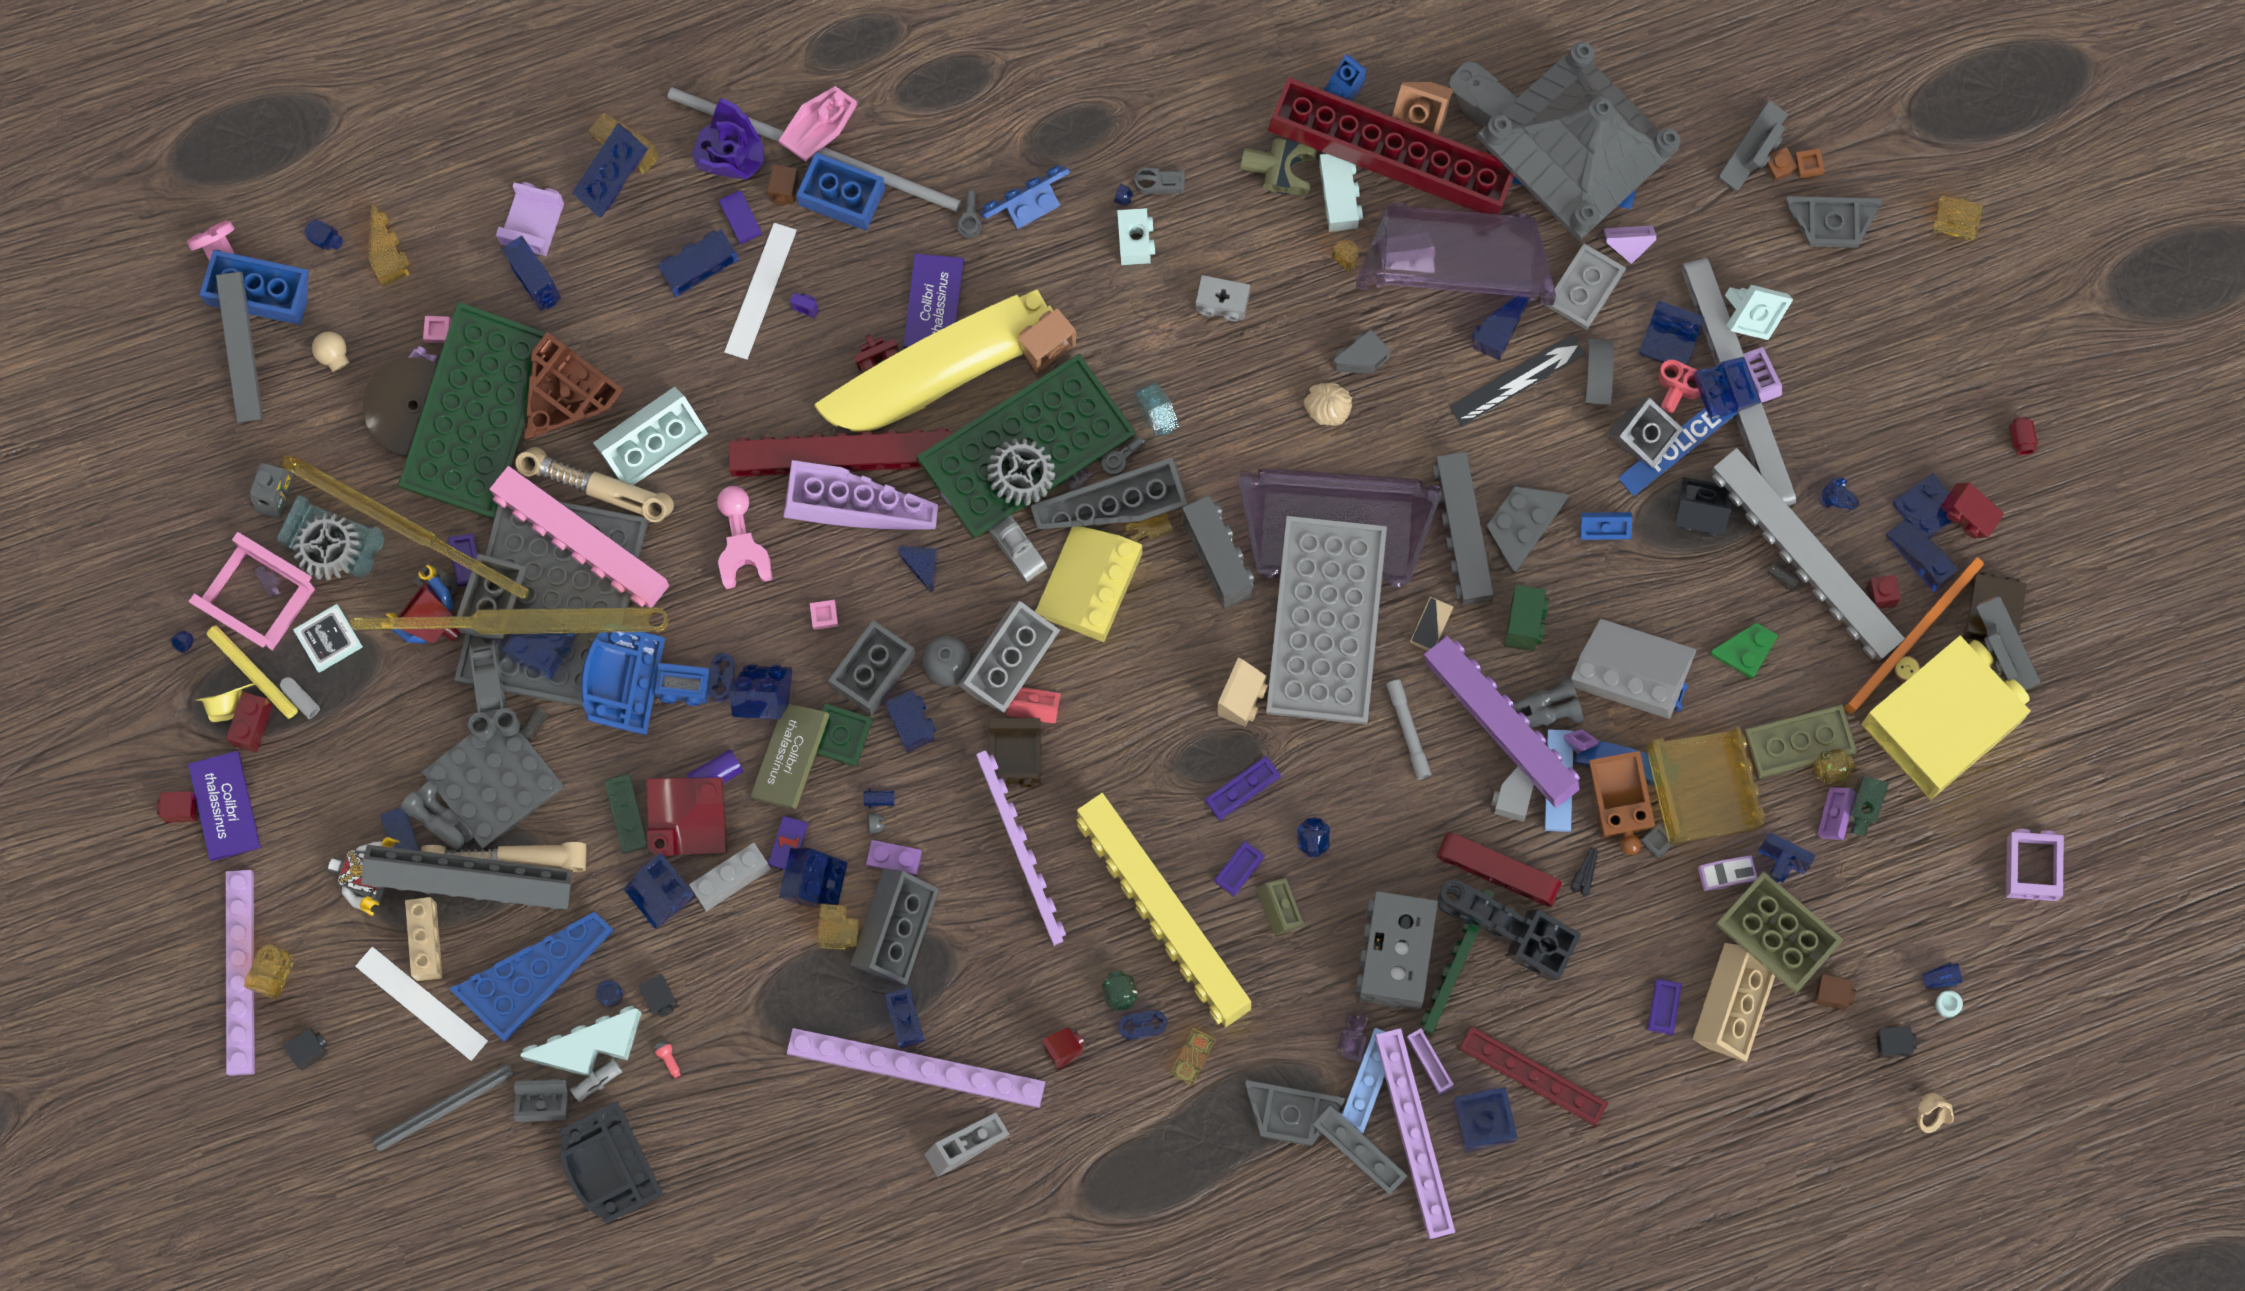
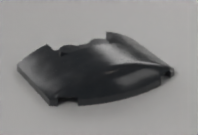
M618 1101L560 1130V1136L562 1135L560 1155L568 1182L582 1204L590 1212L592 1211L595 1215L603 1219L601 1221L607 1224L664 1195Z

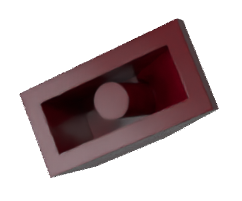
M1069 1027L1042 1039L1043 1048L1057 1070L1084 1053L1081 1047L1085 1044L1077 1031L1072 1033Z

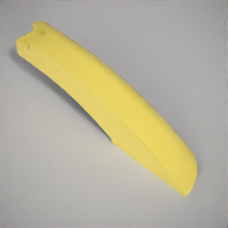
M1038 290L1018 297V295L1010 297L900 351L815 403V408L822 417L836 427L839 425L851 429L853 432H868L882 428L924 409L930 403L964 383L1024 354L1018 342L1020 332L1029 325L1035 326L1040 322L1039 318L1047 311L1053 312L1051 306L1047 307Z

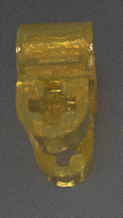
M265 945L260 948L246 976L244 987L266 997L278 999L293 964L291 954L272 945ZM266 953L269 954L268 957H267V959L264 958V956H265ZM283 959L286 960L285 964L281 965Z

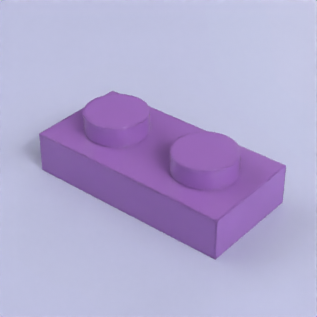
M1829 788L1817 834L1823 839L1844 840L1856 791L1851 788Z
M872 840L866 865L867 867L882 870H902L917 877L922 850Z

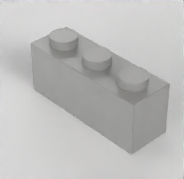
M752 843L689 884L704 909L708 911L771 869L755 843Z

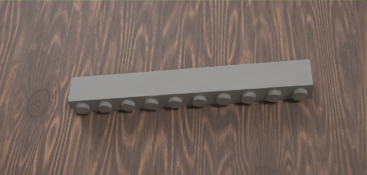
M1737 448L1711 470L1714 474L1712 478L1721 488L1724 486L1731 493L1729 494L1731 501L1739 507L1741 505L1746 510L1745 516L1754 526L1757 524L1764 531L1762 535L1771 545L1775 543L1781 550L1779 555L1788 564L1791 562L1797 568L1795 571L1797 576L1804 583L1808 581L1814 588L1812 590L1813 594L1821 602L1826 601L1831 607L1829 611L1832 616L1838 621L1842 620L1847 625L1846 631L1854 640L1859 639L1862 642L1864 652L1871 659L1881 660L1905 640L1900 632Z

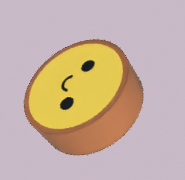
M1903 656L1893 668V672L1899 681L1905 683L1920 670V665L1915 658Z

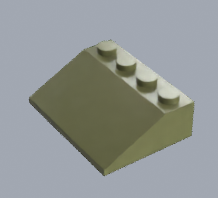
M1765 872L1756 879L1716 924L1795 994L1844 940Z

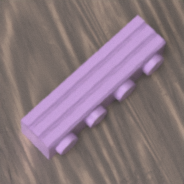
M1422 1028L1408 1035L1406 1039L1438 1094L1440 1095L1452 1088L1454 1084L1427 1040Z

